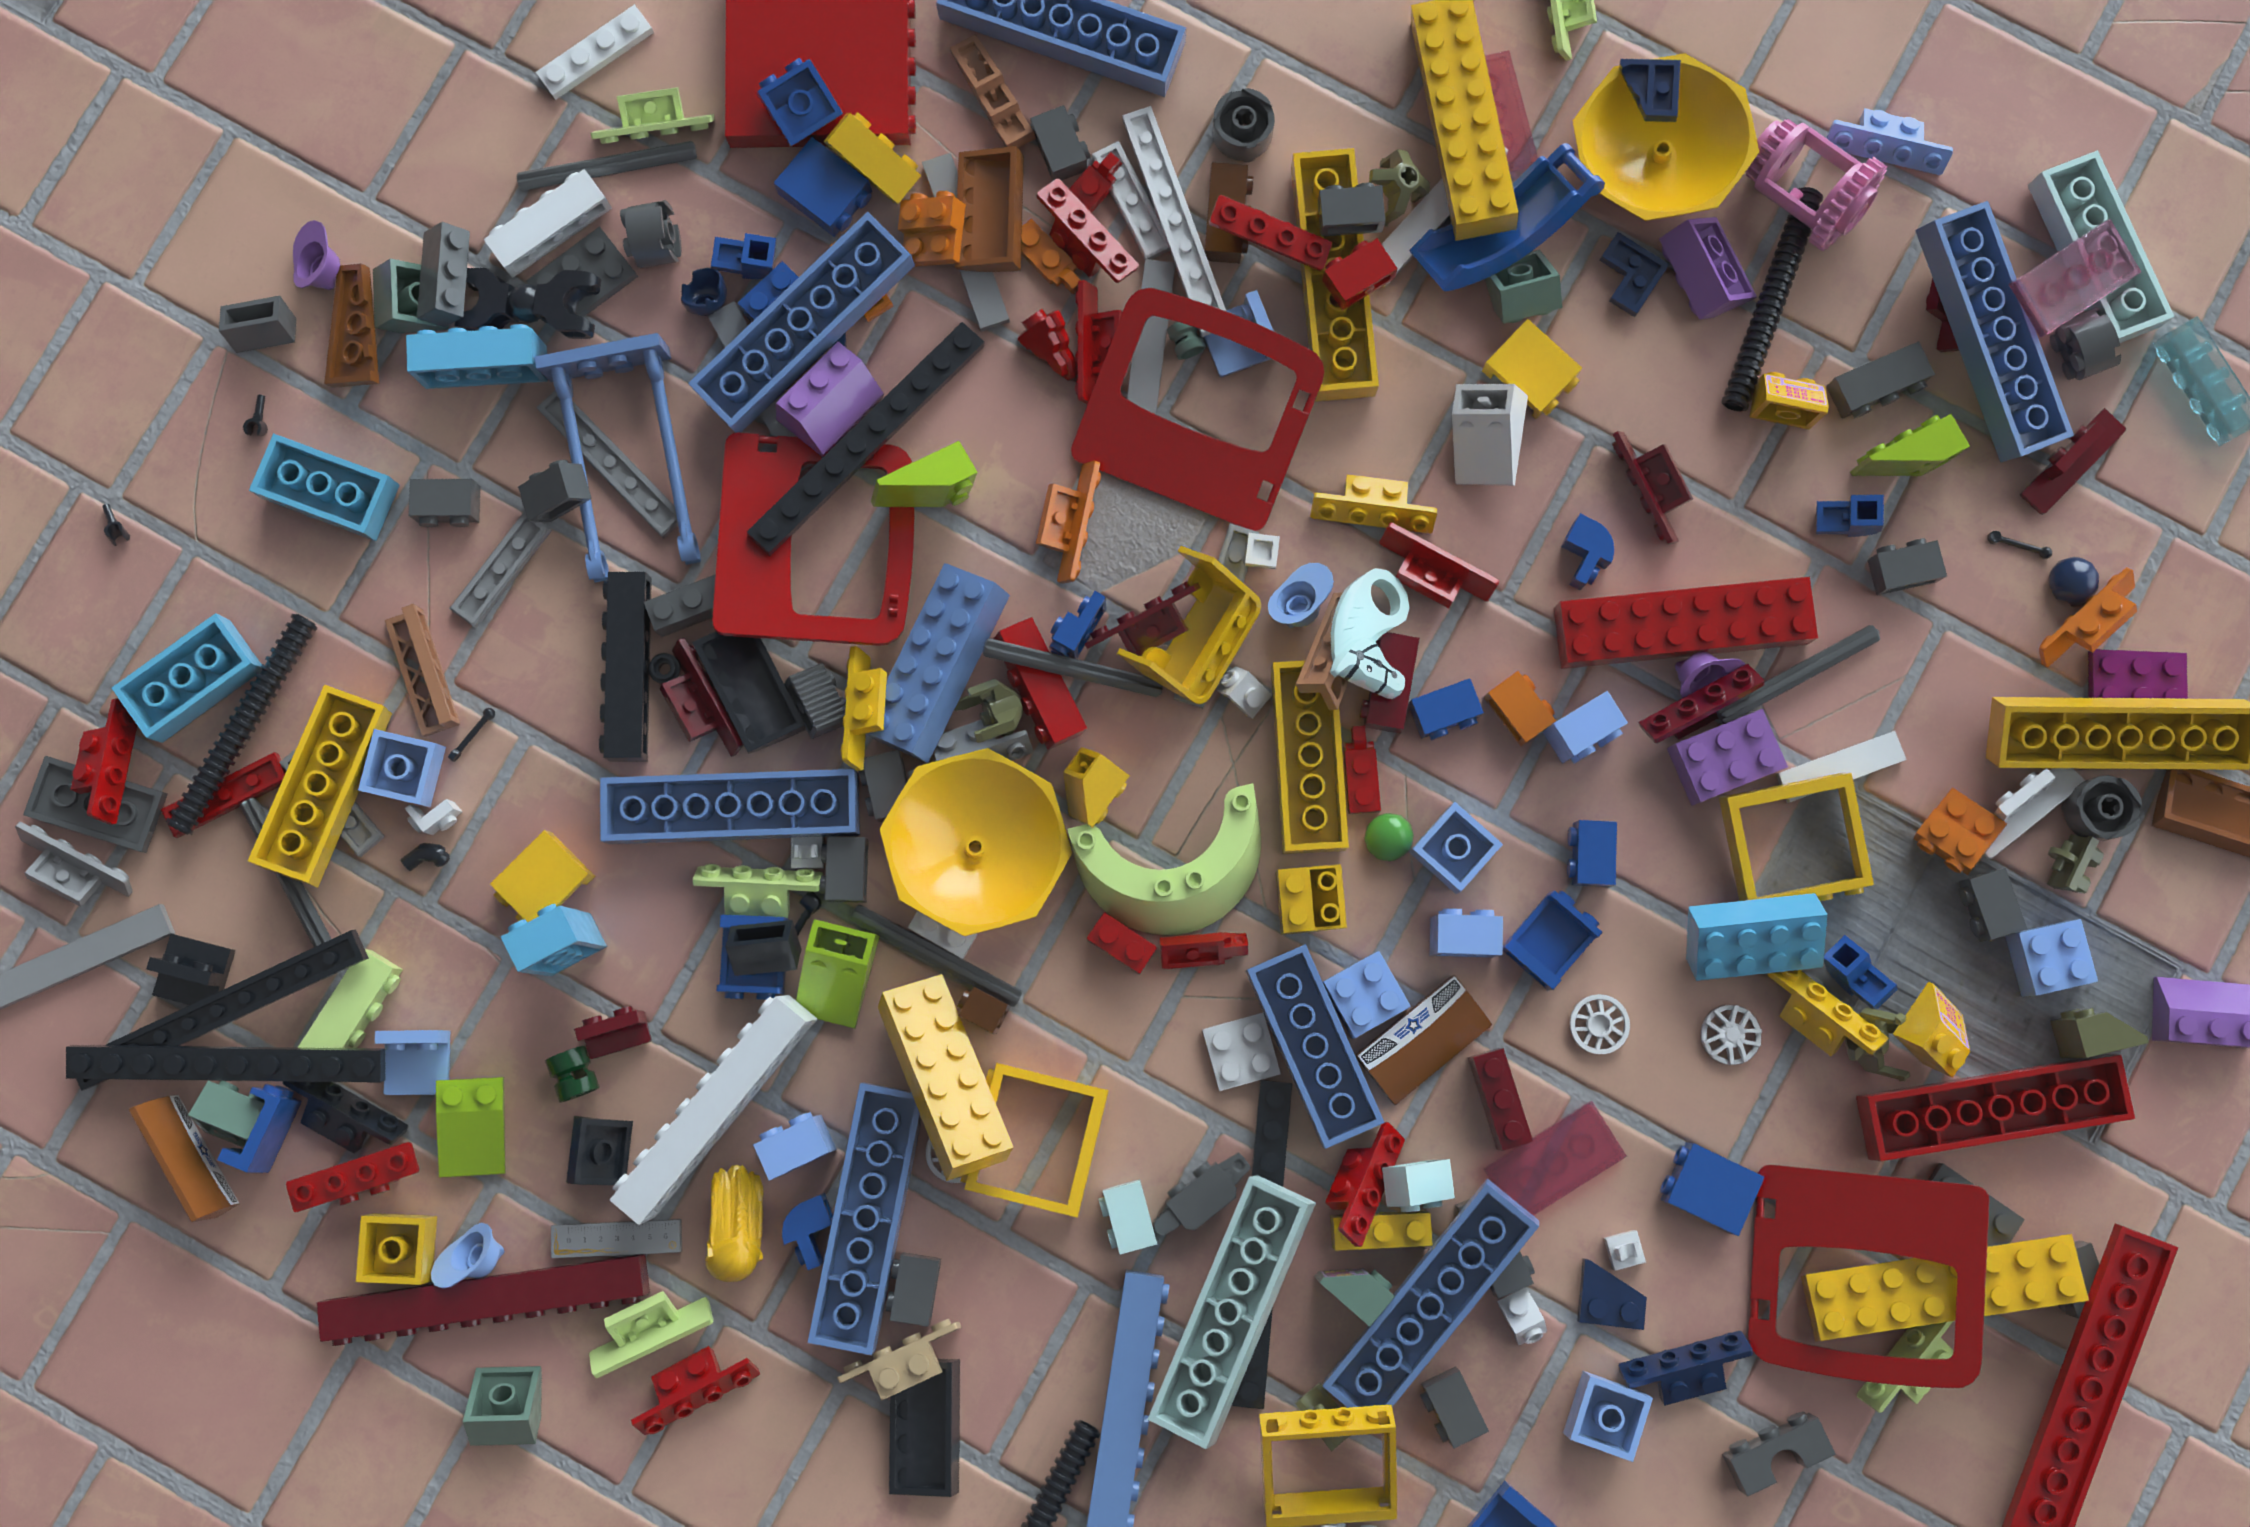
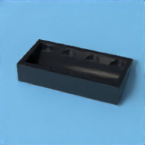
M715 631L692 642L748 754L806 730L805 724L761 638L724 636Z
M937 1359L942 1373L890 1397L889 1494L952 1497L959 1493L960 1359Z

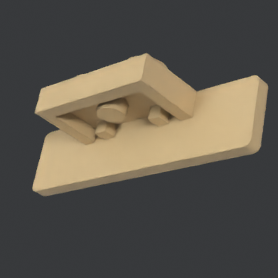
M946 1319L931 1326L933 1333L921 1337L919 1332L903 1339L902 1343L904 1346L892 1351L889 1346L873 1353L874 1360L863 1365L861 1360L843 1367L845 1374L837 1377L839 1384L869 1371L882 1401L942 1373L930 1342L962 1328L960 1322L951 1324L950 1320Z

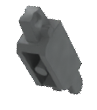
M1238 1152L1219 1164L1215 1161L1210 1165L1206 1161L1192 1172L1195 1178L1185 1185L1181 1181L1167 1192L1170 1198L1166 1200V1204L1169 1207L1160 1213L1157 1219H1154L1155 1232H1158V1235L1166 1236L1167 1233L1169 1234L1170 1231L1175 1230L1181 1224L1185 1229L1196 1230L1234 1200L1237 1191L1235 1185L1251 1169L1246 1159Z

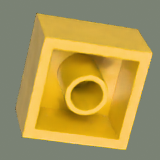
M382 1213L361 1216L356 1282L422 1285L431 1282L437 1216Z

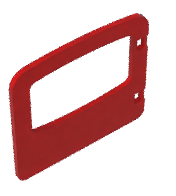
M1155 288L1140 289L1132 294L1125 304L1073 441L1071 454L1076 461L1082 464L1091 461L1100 462L1099 470L1238 526L1258 531L1268 521L1322 385L1325 372L1323 362L1314 351L1235 314ZM1156 316L1177 321L1221 336L1261 353L1295 372L1296 382L1269 449L1261 452L1207 436L1167 420L1123 397L1121 394L1123 381L1144 326L1150 317ZM1299 390L1310 393L1303 411L1293 408ZM1263 481L1273 484L1267 501L1257 498Z
M740 432L729 435L725 442L712 618L714 630L724 636L873 646L889 645L896 641L904 630L909 601L914 549V507H889L887 572L884 595L878 617L864 619L798 614L793 610L791 595L792 535L769 556L747 536V531L799 481L803 466L817 464L823 457L798 437L763 436ZM758 444H777V453L758 451ZM884 444L873 455V460H868L861 468L880 469L887 475L911 464L912 460L907 452L900 447Z
M1766 1165L1759 1170L1758 1174L1765 1178L1756 1196L1748 1336L1752 1350L1760 1359L1770 1364L1805 1372L1891 1385L1963 1388L1975 1381L1980 1374L1983 1358L1990 1203L1989 1194L1984 1188L1977 1185L1781 1165ZM1765 1198L1776 1199L1775 1219L1764 1217ZM1786 1247L1842 1248L1895 1254L1952 1266L1957 1272L1953 1355L1948 1359L1890 1357L1831 1349L1781 1337L1776 1328L1781 1251ZM1759 1299L1770 1301L1769 1320L1758 1318Z

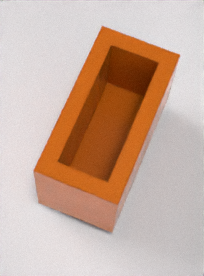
M1517 671L1484 696V699L1522 747L1552 725L1556 719L1553 717L1555 712L1552 706L1545 699L1541 701L1534 692L1536 687L1533 681L1526 674L1522 676Z

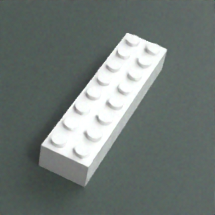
M790 995L776 996L773 999L769 997L758 1010L761 1016L753 1024L749 1022L737 1036L740 1041L732 1049L727 1048L716 1061L720 1065L712 1074L707 1073L695 1087L699 1090L697 1094L691 1099L686 1098L675 1111L678 1117L670 1125L666 1123L655 1135L656 1144L649 1150L647 1148L644 1149L633 1162L637 1167L629 1175L624 1174L613 1186L612 1189L615 1191V1194L611 1197L610 1201L638 1225L658 1215L817 1021L813 1014Z

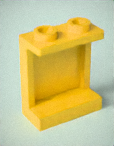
M1527 319L1486 361L1482 372L1490 379L1495 375L1504 384H1515L1528 395L1527 405L1533 409L1532 416L1537 419L1542 413L1548 416L1560 403L1556 398L1563 391L1569 394L1580 382L1577 376L1581 372L1582 367Z
M544 830L490 885L496 890L493 894L494 897L505 907L511 905L518 912L515 916L518 921L526 919L529 922L539 917L537 912L551 904H556L557 907L561 906L582 884L587 885L596 876L552 832Z

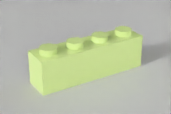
M365 949L369 959L348 968L298 1047L357 1048L366 1036L364 1030L369 1022L374 1021L380 1015L383 1009L381 1003L387 994H391L399 985L401 980L399 975L403 969L376 952Z

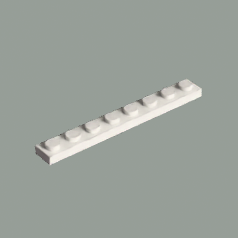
M1151 106L1122 115L1126 132L1187 298L1226 311ZM1199 329L1201 337L1212 334L1210 332Z

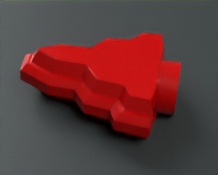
M1042 308L1021 322L1026 330L1017 339L1023 347L1031 350L1039 359L1047 361L1053 371L1069 381L1078 375L1075 357L1068 347L1069 337L1064 328L1066 323L1059 310L1047 315Z

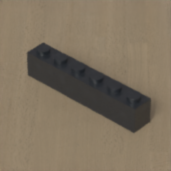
M608 572V581L603 582V597L607 600V611H604L602 614L603 630H606V642L602 643L601 656L602 660L606 661L605 673L601 674L600 679L601 690L605 692V704L600 706V720L604 723V735H600L599 750L603 754V758L610 762H648L651 620L644 602L651 599L652 578L646 572Z

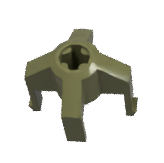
M1399 149L1380 161V167L1390 169H1372L1369 173V183L1382 185L1383 193L1388 198V211L1385 213L1384 225L1387 227L1390 222L1405 213L1410 196L1411 202L1415 203L1429 194L1430 182L1420 174L1418 168L1413 164L1408 151Z
M996 679L968 688L967 692L969 695L960 698L954 710H965L978 704L982 705L981 721L984 726H990L974 732L976 742H984L999 735L1005 737L1013 734L1023 715V707L1017 693Z
M1869 1007L1863 1009L1859 1014L1866 1021L1875 1025L1888 1038V1033L1893 1034L1896 1028L1906 1021V1016L1902 1013L1894 1014ZM1848 1037L1845 1038L1844 1041L1849 1060H1858L1865 1071L1899 1079V1081H1905L1910 1077V1072L1885 1066L1884 1054L1888 1051L1889 1039L1885 1045L1871 1055Z

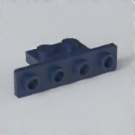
M1736 1331L1678 1348L1664 1350L1645 1357L1635 1358L1619 1363L1618 1366L1627 1387L1630 1389L1657 1382L1660 1399L1664 1406L1727 1389L1723 1364L1752 1356L1753 1350L1743 1332Z

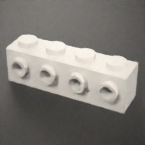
M583 169L579 173L575 172L569 175L564 183L555 190L543 193L539 201L529 208L525 207L519 210L514 215V218L505 225L493 228L489 236L484 238V241L513 278L608 212L612 207L586 170Z

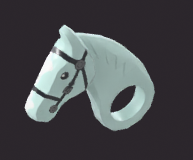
M1375 568L1357 578L1342 593L1332 621L1331 656L1333 664L1330 673L1334 678L1339 675L1359 687L1385 698L1393 699L1404 690L1405 678L1385 660L1378 644H1376V640L1387 631L1406 621L1410 607L1407 592L1399 579L1389 571ZM1372 585L1379 587L1386 594L1391 607L1390 615H1385L1375 606L1371 597Z

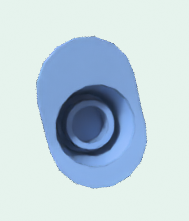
M1308 563L1294 571L1269 599L1268 611L1273 620L1286 624L1289 628L1303 627L1314 622L1319 615L1320 605L1332 591L1334 582L1332 572L1327 566L1320 563Z
M485 1223L474 1225L438 1256L431 1271V1280L436 1287L442 1289L449 1288L466 1277L479 1279L491 1273L498 1259L505 1251L503 1246L493 1238L490 1226Z

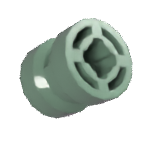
M1176 322L1167 328V333L1170 340L1175 342L1176 347L1174 350L1179 360L1188 359L1203 352L1206 346L1203 339L1198 337V328Z

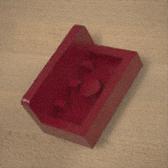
M632 1006L613 1011L614 1017L602 1020L601 1015L582 1020L583 1026L574 1029L577 1041H585L590 1059H596L652 1041L645 1012L641 1010L633 1011Z

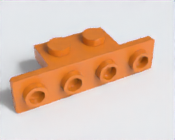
M1091 461L1082 465L1077 490L1054 483L1048 485L1036 545L1063 553L1057 582L1062 584L1074 582L1081 571V561L1079 560L1082 548L1088 539L1087 523L1094 511V502L1092 500L1094 491L1101 479V473L1099 472L1100 462Z
M2126 567L2122 572L2111 577L2107 585L2098 594L2089 598L2075 615L2069 616L2064 621L2061 628L2052 636H2047L2042 641L2039 647V654L2043 666L2048 668L2074 643L2093 653L2137 612L2136 603L2125 598L2135 588L2132 569Z

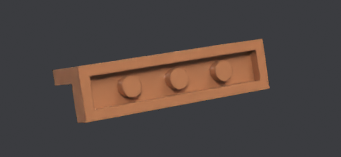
M1343 592L1333 593L1296 682L1300 693H1321L1329 710H1338L1349 682L1339 675L1334 678L1330 673L1333 664L1331 656L1332 621L1336 606Z
M410 604L401 608L403 614L386 619L385 623L421 734L427 737L458 726L460 722L423 609L415 604ZM406 622L410 633L408 641L399 638L395 625ZM401 642L406 644L404 650L402 648ZM412 648L415 649L420 664L418 670L409 667L406 660ZM410 671L416 673L413 679ZM421 676L424 677L429 691L427 699L419 696L416 691V686ZM420 700L425 702L423 708L421 706ZM432 705L434 706L439 724L428 727L425 716Z

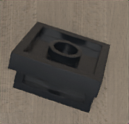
M170 934L163 957H150L146 970L158 972L152 995L191 1005L224 990L236 950Z
M574 1116L566 1183L578 1185H615L624 1174H627L633 1121Z

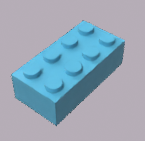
M514 324L510 326V329L482 326L479 328V331L451 328L445 333L419 330L417 334L406 335L407 372L425 389L548 382V379L536 369L534 356L547 354V346L535 331L527 325Z
M273 433L249 491L263 500L377 541L400 485L385 474Z
M215 613L111 689L145 737L163 743L255 677L256 673H260L262 671L260 668L261 662L231 620Z
M1815 893L1688 907L1686 960L1696 981L1822 968L1824 964L1827 913Z
M556 904L542 908L537 912L539 917L529 922L524 919L510 925L507 928L509 932L501 936L518 972L553 976L608 947L591 913L564 906L557 907Z

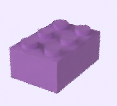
M1763 709L1667 748L1691 806L1788 767Z

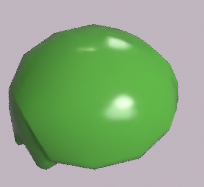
M1384 813L1374 818L1368 824L1364 840L1368 851L1377 859L1394 861L1409 852L1413 844L1414 833L1411 824L1403 816Z

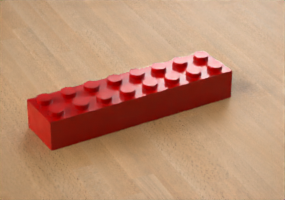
M1810 577L1560 601L1553 608L1561 669L1688 657L1703 651L1710 654L1808 645L1818 639Z
M2110 1054L1856 1096L1868 1160L1887 1161L2135 1119L2122 1055Z

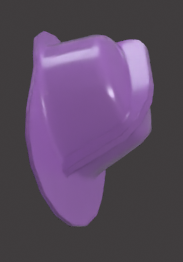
M315 220L307 222L296 235L293 244V278L296 287L305 288L313 286L332 290L335 287L336 275L340 268V259L328 246L326 229L321 222Z
M1705 651L1695 653L1686 660L1677 662L1675 669L1681 683V697L1684 698L1745 665V662L1740 659H1718Z

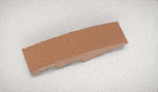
M975 34L950 47V51L1005 147L1017 146L1019 148L1036 139L1033 129L1020 111L1018 102L1005 84L1002 73L977 35Z

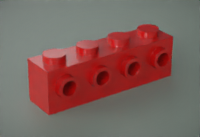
M1032 617L1000 630L993 638L1049 652ZM1004 661L1008 669L1007 678L1013 688L1017 687L1022 697L1020 701L1023 711L1027 716L1031 715L1036 725L1034 727L1036 737L1041 744H1045L1047 750L1080 736L1087 729L1060 674Z

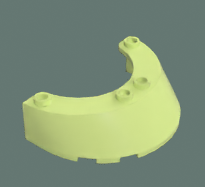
M1253 783L1233 788L1226 794L1222 824L1215 840L1198 858L1177 868L1149 869L1127 861L1109 845L1101 830L1096 826L1092 828L1085 824L1067 829L1080 878L1093 900L1108 915L1129 928L1154 935L1191 933L1223 918L1239 903L1249 889L1255 877L1261 854V829Z

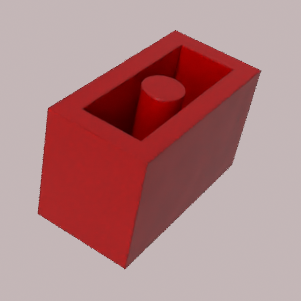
M1378 238L1369 243L1367 240L1359 243L1352 249V254L1344 259L1337 257L1325 266L1326 270L1324 271L1322 281L1342 311L1395 278L1398 268Z
M1105 912L1086 938L1087 941L1139 975L1157 950V946Z

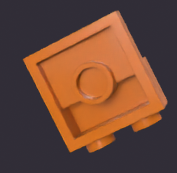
M938 191L936 192V197L931 198L924 194L913 193L910 195V200H901L898 230L904 234L903 247L911 254L915 264L914 267L956 264L960 262L966 204L956 198L952 192Z
M1952 787L1937 808L1932 811L1921 825L1913 839L1917 841V846L1930 855L1935 853L1943 858L1945 865L1956 873L1963 872L1969 875L2004 830L2007 823Z

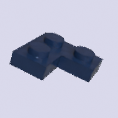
M1617 232L1599 260L1625 276L1609 302L1635 317L1670 264Z

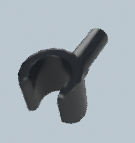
M257 395L253 418L246 420L243 425V430L247 435H252L255 424L258 425V436H264L268 431L266 423L262 421L265 403L264 395Z
M104 504L102 508L108 524L104 528L105 535L114 546H117L116 538L121 535L128 541L130 535L123 525L115 519L110 504Z
M808 892L799 901L806 910L801 914L795 925L797 936L810 916L822 906L821 899L814 892Z

